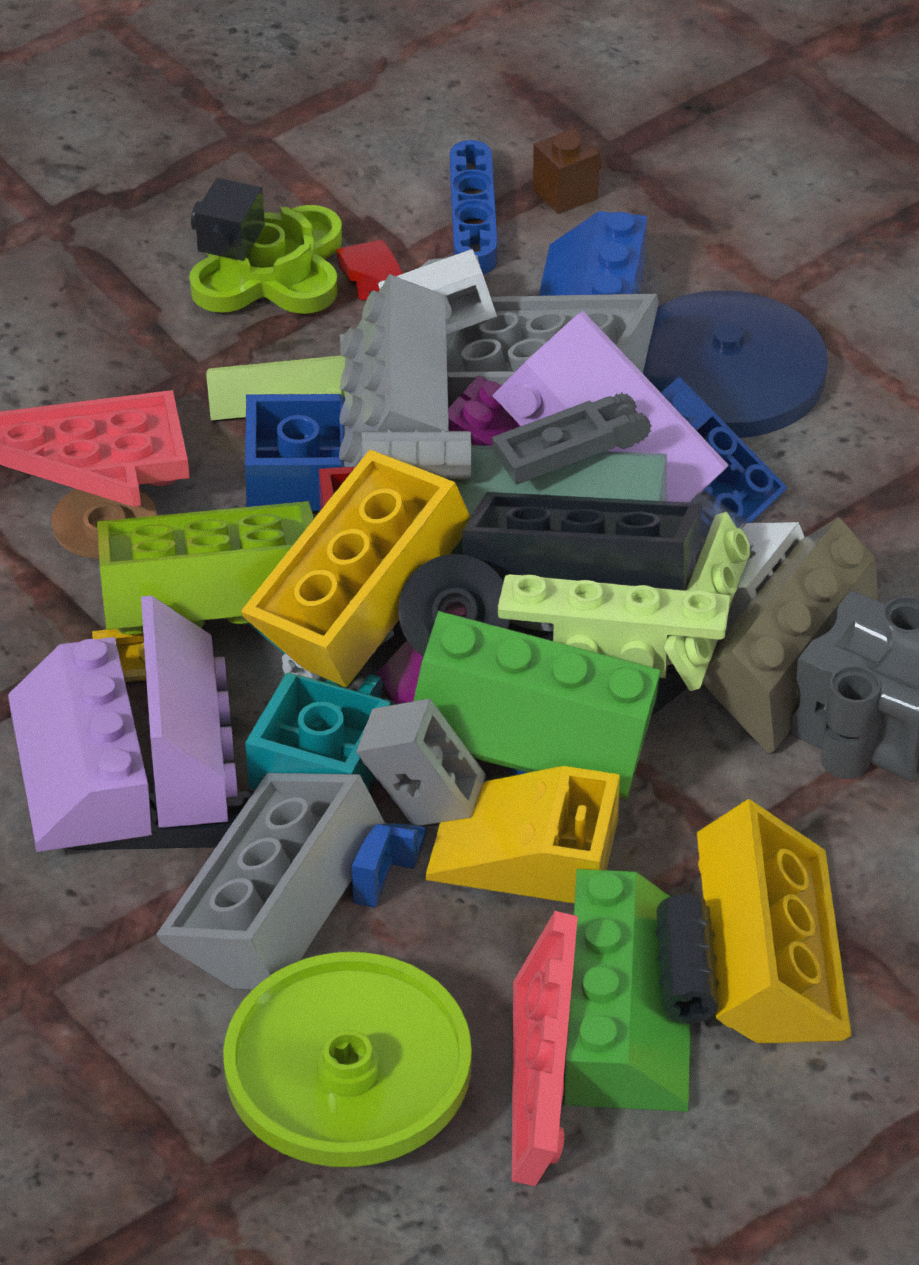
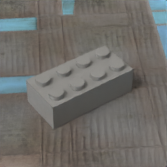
M389 274L379 292L372 291L369 294L363 308L362 320L357 328L350 327L341 344L340 355L345 357V369L340 380V389L345 391V402L339 421L340 424L345 426V433L339 451V458L344 461V467L357 466L361 461L362 431H386L388 428L391 431H414L415 429L418 431H441L442 429L449 431L445 295Z

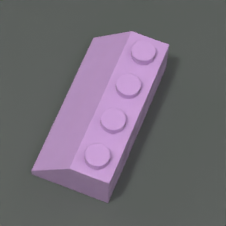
M583 310L525 361L492 395L518 424L523 426L589 400L595 402L610 395L613 397L616 393H627L636 402L637 408L635 410L638 413L642 412L649 419L652 425L650 428L651 432L639 444L635 443L632 447L626 449L615 446V448L607 451L667 454V501L691 502L729 466Z
M142 596L150 739L159 828L228 822L226 798L238 797L235 763L223 764V761L234 760L231 726L220 727V725H231L228 691L217 692V690H227L225 657L213 656L212 635L155 597Z
M115 637L86 639L80 642L59 644L8 694L36 852L152 835L148 782Z

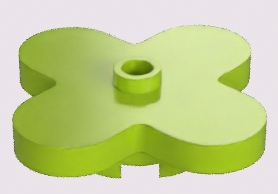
M303 205L292 209L280 206V214L264 213L265 227L244 261L207 254L208 257L198 262L192 268L189 279L193 301L201 308L212 312L236 311L261 297H266L282 309L293 313L308 314L327 308L335 301L338 294L337 272L325 259L336 253V249L341 247L342 223L340 217L331 209L318 205Z

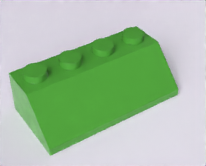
M438 611L422 660L414 701L430 698L475 759L528 773L559 766H568L620 774L619 797L628 799L655 705L661 670Z
M576 869L574 915L578 916L567 1034L565 1105L688 1112L690 1024L670 1020L668 1014L663 1009L662 987L659 985L661 969L660 962L657 960L659 941L655 935L657 931L656 910L658 905L664 899L671 896L637 872Z

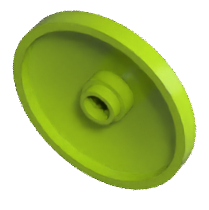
M337 952L317 955L292 963L264 979L244 998L235 1011L227 1029L223 1049L227 1091L232 1105L245 1125L259 1139L285 1155L308 1163L330 1167H359L379 1164L408 1154L435 1137L455 1116L467 1093L471 1078V1036L464 1014L451 994L437 980L411 964L388 956L366 952Z

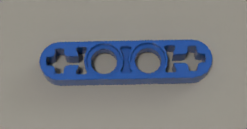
M466 140L455 144L450 150L453 255L471 250L470 244H480V252H474V254L478 255L481 271L483 274L492 271L497 264V230L492 151L483 142ZM467 163H475L476 169L467 170ZM475 189L483 192L477 194H466L462 191ZM469 219H479L485 222L480 224H467L463 221Z

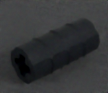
M680 894L664 899L656 910L657 931L655 935L659 941L657 960L660 962L661 969L659 985L662 987L663 1009L668 1014V1018L678 1023L693 1024L710 1019L718 1010L717 987L719 982L716 979L715 973L717 957L714 955L713 950L715 933L712 931L710 908L706 905V901L696 895Z

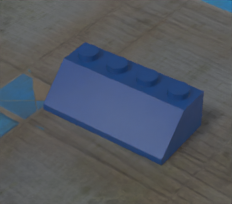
M598 211L551 243L538 296L639 294L646 256L647 216L626 212Z

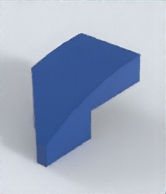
M376 824L360 847L352 864L354 904L373 908L377 907L392 865L415 869L428 834L427 827L413 824Z

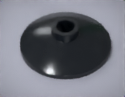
M444 555L424 563L409 577L400 596L399 621L407 641L416 652L424 657L438 611L446 613L448 608L454 604H461L467 609L465 617L467 619L508 629L510 619L498 617V603L503 580L488 564L467 555Z

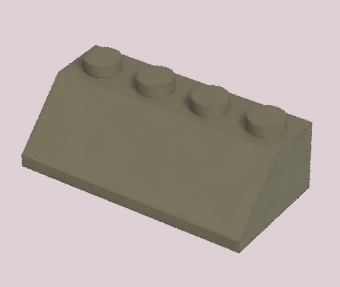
M839 517L799 541L728 629L725 638L720 639L716 644L702 684L768 754L775 751L790 732L792 716L800 705L801 695L796 680L798 658L812 640L821 637L833 628L837 620V609L851 590L878 601L876 558Z

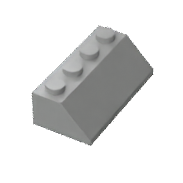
M267 773L156 935L160 942L231 988L253 990L259 983L276 971L300 961L351 882L352 864L366 837L376 824H385L361 776L353 774Z

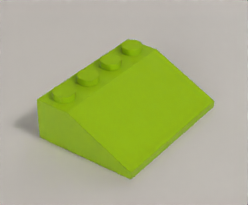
M309 501L97 521L99 566L106 630L118 629V632L121 634L143 633L142 596L155 597L198 627L203 626L205 620L227 618L228 622L236 624L250 623L243 617L241 610L314 520Z

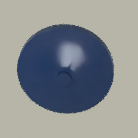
M704 291L684 295L658 306L643 375L660 393L680 376L739 438L780 430L805 416L815 406L823 393L826 384L828 357L826 346L820 333L808 319L791 307L771 298L741 291Z

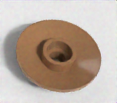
M140 488L141 506L137 507L74 489L66 494L55 506L51 518L52 531L58 543L71 553L82 557L99 559L97 521L157 516L156 505L151 497Z

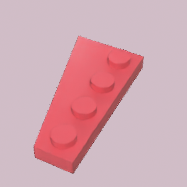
M554 911L513 981L512 1182L536 1186L549 1164L555 1165L559 1161L564 1146V1129L559 1126L564 1092V1068L578 916Z

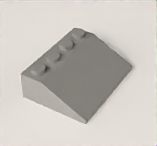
M657 294L491 297L497 317L446 335L449 408L479 375L487 381L503 385L525 361L582 310L643 374L659 301Z

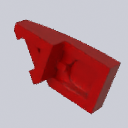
M383 240L336 249L338 267L350 281L357 282L359 300H367L372 291L379 292L378 283L386 280L389 274L393 276L403 274L393 253Z

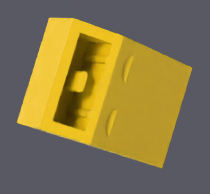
M559 766L483 782L471 818L440 822L426 871V880L575 904L576 869L607 870L618 822L620 774Z

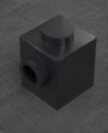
M216 178L204 199L196 202L191 215V228L196 230L198 252L244 261L265 227L263 187Z

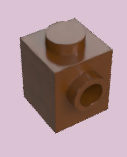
M575 129L534 143L533 190L557 214L598 199L599 170L602 166L599 151L593 144L588 143Z

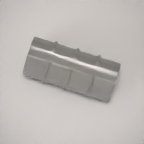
M388 428L386 431H362L361 459L371 449L448 480H470L471 478L470 431H445L444 429L441 431H418L417 429L414 431H391Z

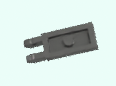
M621 392V394L616 393L613 397L610 395L595 402L589 400L492 437L494 454L515 484L518 485L615 448V446L626 449L632 447L635 443L639 444L640 441H644L648 437L652 425L646 415L635 410L637 406L633 398L627 393L623 394Z

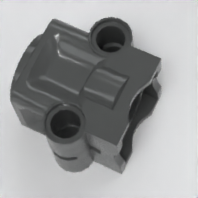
M851 590L837 609V620L833 628L821 637L812 640L798 658L796 680L799 685L801 699L799 708L792 716L791 736L822 749V765L828 773L842 779L861 777L869 771L871 764L906 780L915 782L919 778V598L899 596L883 604Z

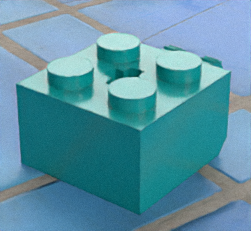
M286 672L245 742L249 789L256 790L267 773L353 774L361 776L369 792L376 777L364 764L356 751L372 709L396 705L394 701L380 698L383 685L381 677L371 674L367 675L359 690L355 691L349 689L350 684L346 688L328 679L326 682L292 672Z

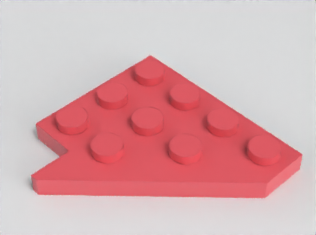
M173 390L0 411V465L132 507L141 506L139 485L166 486L177 480L190 478L188 458Z

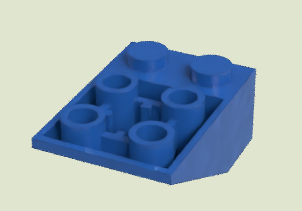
M680 376L661 392L729 465L690 502L702 503L699 535L707 538L715 515L724 512L729 514L736 528L742 529L746 523H751L788 488Z

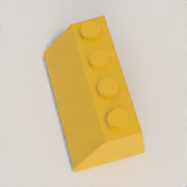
M369 449L241 610L243 617L303 669L347 688L399 621L400 596L409 577L420 566L431 559L450 555L463 538L462 530L469 521L470 514L456 483Z
M747 799L697 832L698 867L702 879L703 898L706 901V905L710 908L711 927L715 933L713 950L714 955L717 957L715 973L716 979L719 982L717 987L718 1010L716 1012V1019L721 1021L726 1027L736 1030L755 1043L843 1041L852 1035L826 850L752 800Z

